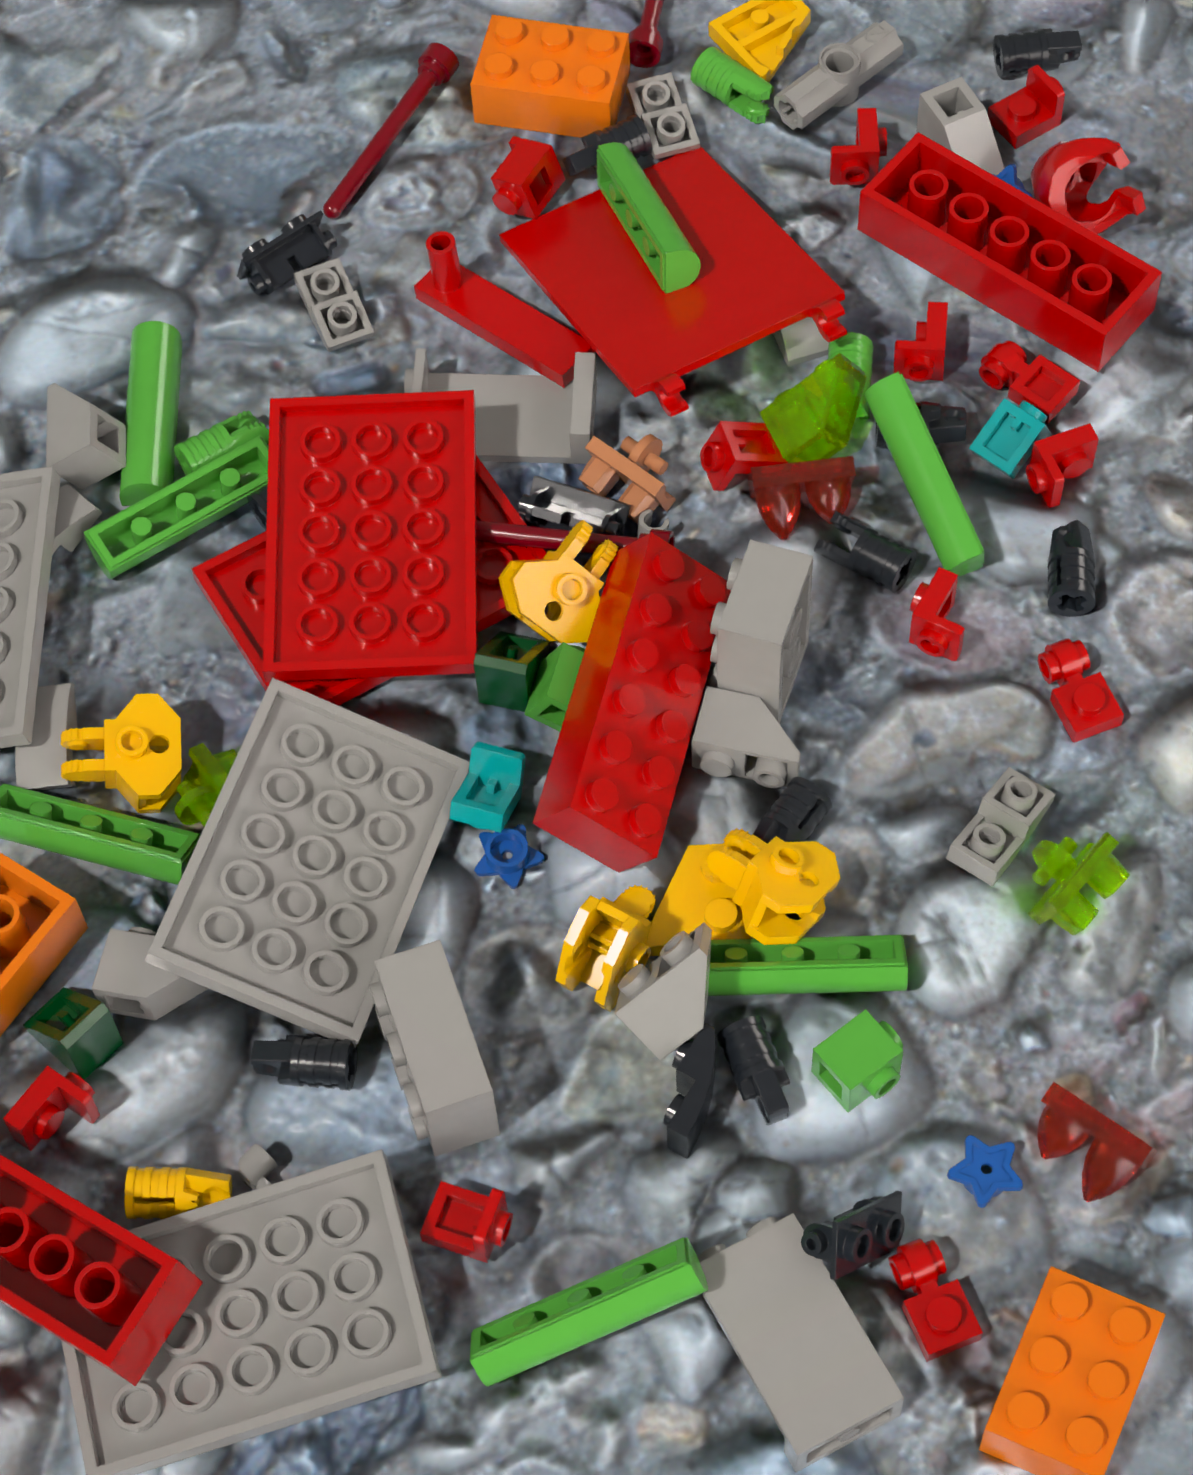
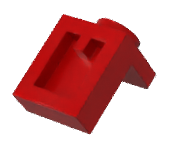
M1035 65L1028 69L1026 87L988 107L987 114L990 123L1017 149L1061 124L1065 92L1056 78L1049 76L1039 65Z
M928 302L927 322L917 321L916 340H897L895 342L893 374L899 372V374L903 375L904 379L917 382L926 380L943 381L948 302Z
M720 421L700 451L701 465L706 471L714 491H724L735 474L779 475L788 463L772 423Z
M1090 423L1035 441L1033 444L1030 464L1026 466V475L1033 492L1036 494L1041 493L1049 508L1060 505L1065 482L1064 478L1078 477L1088 469L1093 468L1099 438Z
M47 1065L4 1116L3 1120L13 1139L29 1151H32L41 1139H49L58 1130L63 1122L64 1112L67 1108L91 1124H94L99 1118L100 1113L92 1098L95 1091L84 1079L70 1071L65 1076H62Z

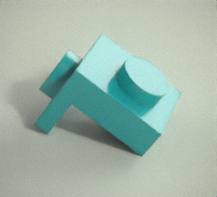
M476 742L471 749L469 773L451 801L449 819L470 824L477 829H488L501 833L521 799L525 755L521 752L491 744Z

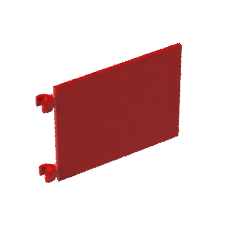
M701 146L698 149L679 153L643 169L700 259V272L695 281L687 287L667 294L662 291L600 189L537 217V219H532L499 234L500 242L630 393L634 397H638L648 391L654 392L663 410L670 417L689 409L688 403L679 393L686 389L680 376L804 318L811 317L814 320L820 334L827 342H832L847 335L846 328L838 320V317L845 315V310L840 304L841 301L845 300V291Z

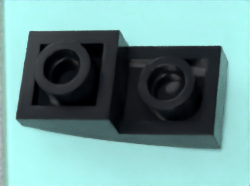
M706 1023L695 1039L690 1038L679 1047L674 1057L672 1067L676 1069V1088L679 1094L672 1100L663 1119V1124L667 1126V1148L688 1159L703 1129L714 1090L716 1069L715 1028Z

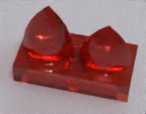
M853 456L751 467L748 476L750 498L755 497L759 513L765 524L781 540L788 538L797 522L801 505V492H806L808 500L816 513L832 524L830 519L834 512L838 511L844 514L851 498V485L856 477Z
M1055 1082L1052 1083L1041 1100L1046 1104L1039 1119L1037 1131L1038 1147L1042 1158L1051 1159L1067 1155L1079 1148L1088 1139L1090 1134L1095 1137L1085 1157L1082 1170L1083 1199L1087 1202L1102 1199L1127 1184L1139 1168L1146 1170L1158 1152L1157 1149Z

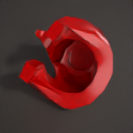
M1095 137L1060 141L1048 148L1038 158L1032 169L1031 181L1034 198L1097 235L1127 215L1134 214L1138 216L1146 209L1143 193L1131 186L1115 189L1108 200L1100 204L1090 203L1087 200L1091 186L1107 163L1120 170L1130 164L1120 143L1117 141Z

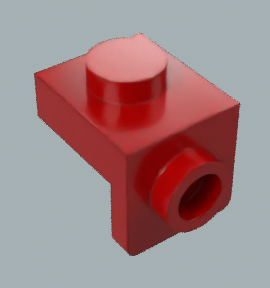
M857 108L855 145L833 146L831 148L830 184H868L878 174L879 157L887 156L886 127H878L876 108Z
M939 567L930 584L922 582L912 599L910 611L913 614L909 643L918 646L921 651L930 656H942L951 661H957L962 652L965 629L963 626L947 620L946 617L955 603L958 574Z
M440 1181L420 1231L421 1241L488 1263L494 1245L503 1247L512 1225L513 1213L508 1212L505 1192L492 1188L490 1195L486 1196Z

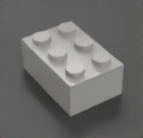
M750 539L744 558H735L732 562L727 579V589L731 590L727 603L718 602L712 617L710 633L715 634L716 637L713 642L710 661L716 664L710 687L760 697L780 724L809 642L813 556Z
M437 940L375 960L374 963L379 982L369 984L384 1040H387L392 1055L391 1060L399 1086L404 1091L408 1112L417 1140L429 1138L434 1156L436 1157L499 1136L500 1131L493 1090L441 941Z

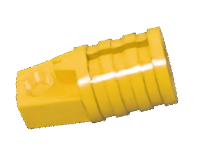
M129 1166L126 1174L124 1195L126 1218H160L162 1220L233 1197L232 1176L230 1174L188 1167L156 1168L146 1166L145 1168H139L138 1166Z

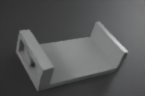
M416 348L414 368H406L404 393L474 390L476 455L480 461L587 464L592 456L585 446L594 436L597 393L596 353L575 352L574 379L563 388L545 376L429 373L426 349Z
M794 1213L779 1221L776 1217L766 1218L747 1231V1238L726 1248L725 1244L710 1247L702 1252L698 1259L708 1285V1291L702 1293L782 1432L785 1438L784 1453L794 1471L798 1472L901 1416L904 1396L835 1281L830 1279V1273L823 1261L804 1252L801 1246L804 1230Z

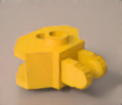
M580 520L573 527L556 551H548L543 559L510 561L498 578L506 610L547 641H557L561 644L563 642L583 643L588 641L600 602L599 590L604 585L600 577L618 551V546L608 539L595 549L584 567L577 563L574 559L589 540L593 531V527L584 520ZM548 605V612L545 615V607Z
M136 694L116 719L104 720V727L70 728L62 731L61 745L66 749L104 750V759H76L62 763L61 777L66 779V781H105L106 789H117L138 813H161L181 788V718L159 694Z
M743 828L731 830L723 839L724 843L714 846L706 855V867H709V872L714 873V876H719L721 881L736 890L732 901L741 907L745 933L763 945L796 944L823 917L826 911L824 897L839 883L840 874L835 853L817 841L784 842L775 836L767 844L757 836L750 835ZM796 913L800 919H791L786 914Z
M642 885L629 886L614 902L604 897L599 900L590 895L579 908L565 937L555 981L571 992L580 981L597 989L594 1001L601 1008L611 1012L617 1004L620 991L618 984L621 979L636 965L643 964L645 966L650 957L651 947L646 945L651 924V921L647 918L652 913L656 901L652 891L648 890V887H642Z

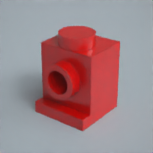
M513 136L508 142L511 152L491 177L496 189L492 200L495 206L505 214H516L537 219L566 178L552 145Z

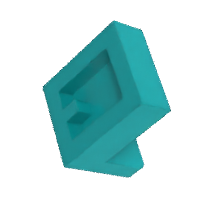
M1004 398L969 449L973 454L1011 479H1014L1032 454L1034 442L1053 436L1044 424L1048 417L1024 400H1022L1019 406H1016Z

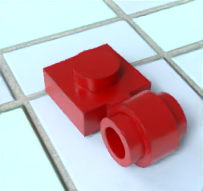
M1012 341L995 344L981 359L980 377L993 389L999 390L1003 386L1009 387L1008 398L1018 405L1024 400L1039 409L1048 417L1045 421L1046 424L1077 394L1080 380L1041 354L1028 365L1026 363L1027 355L1018 344Z
M1066 638L1047 645L1045 652L1038 654L1039 669L1048 684L1057 682L1060 686L1052 689L1050 701L1073 743L1122 725L1124 713L1101 672L1083 678V672L1090 669V658L1084 644L1080 640L1072 642Z
M918 1238L898 1246L897 1254L888 1258L889 1265L899 1288L903 1291L911 1287L913 1292L918 1294L904 1300L902 1310L926 1362L981 1340L983 1331L958 1279L941 1286L937 1284L938 1276L947 1273L946 1264L937 1243L933 1239L924 1243L922 1239Z

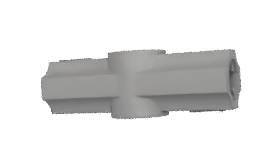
M883 20L881 23H873L846 44L834 43L826 46L820 52L816 66L774 96V107L780 114L782 122L792 130L796 128L803 129L832 106L843 107L853 103L858 97L859 86L903 54V42L899 39L896 29Z

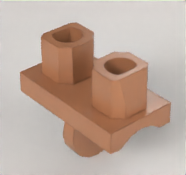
M652 434L646 435L639 442L627 436L622 441L620 448L629 454L628 458L596 436H593L585 446L592 457L578 478L579 481L592 493L604 497L607 496L619 479L629 485L618 501L631 505L628 518L638 524L639 516L643 511L648 509L654 511L659 506L667 512L676 501L672 495L665 491V484L648 473L651 469L658 475H662L669 465L668 462L659 457L663 444L662 440Z

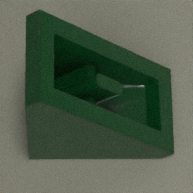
M500 631L475 654L474 658L479 703L525 712L540 663L548 656L551 641Z
M65 987L23 1024L24 1028L71 1072L84 1080L124 1043L109 1009L103 1002Z

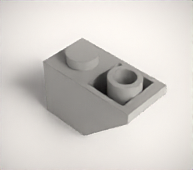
M962 77L920 93L916 133L923 134L991 174L998 175L1004 169L986 108Z
M53 383L47 387L46 467L53 466L61 478L84 490L126 467V425L88 401Z
M707 686L692 738V767L702 769L705 773L716 777L732 775L755 780L758 784L768 788L787 787L793 777H799L801 753L760 697Z
M705 922L689 934L685 931L677 933L664 945L659 958L647 967L643 964L636 965L618 984L620 991L614 1014L660 1061L701 1031L704 1026L708 1003L712 930Z
M132 927L129 931L110 928L91 989L96 1000L103 1002L110 1013L157 1020L209 988L144 962L156 932L147 928Z

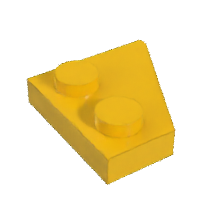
M750 0L708 23L709 37L732 59L738 61L765 81L770 82L809 26L811 10L802 0Z
M719 844L688 845L651 921L646 945L651 947L650 956H660L662 948L673 936L681 931L689 934L704 922L712 930L711 940L750 939V935L745 933L741 907L732 901L736 890L721 881L719 876H714V873L709 872V867H706V855L714 846Z

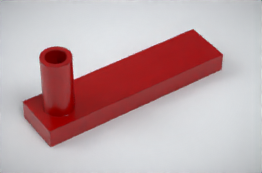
M439 231L427 238L426 248L431 270L414 285L416 299L565 388L574 379L575 352L595 353L586 340L460 265L455 238L451 233Z

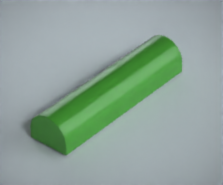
M618 142L598 145L597 185L660 288L667 294L689 286L695 281L700 272V259L632 152L626 145Z
M161 321L140 323L134 327L131 334L125 414L126 467L121 469L119 494L122 506H132L174 482V446L176 445L182 339L179 331L174 326Z
M897 372L877 381L865 391L864 397L943 569L958 574L959 577L982 568L984 564V549L903 375Z
M259 435L84 531L86 543L107 578L110 580L248 504L247 496L259 491L261 487L268 484L269 446L262 436Z
M5 783L0 786V839L175 885L179 884L201 836L199 833Z
M901 935L802 937L796 944L763 945L756 939L711 940L708 996L907 991L908 963L904 938Z
M682 1237L473 1329L471 1332L470 1362L485 1386L489 1387L708 1291L705 1274L688 1237Z

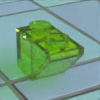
M839 353L832 359L820 363L812 374L793 388L781 392L776 396L773 403L759 412L783 459L805 474L812 472L846 447L849 442L867 377L861 368L843 354Z

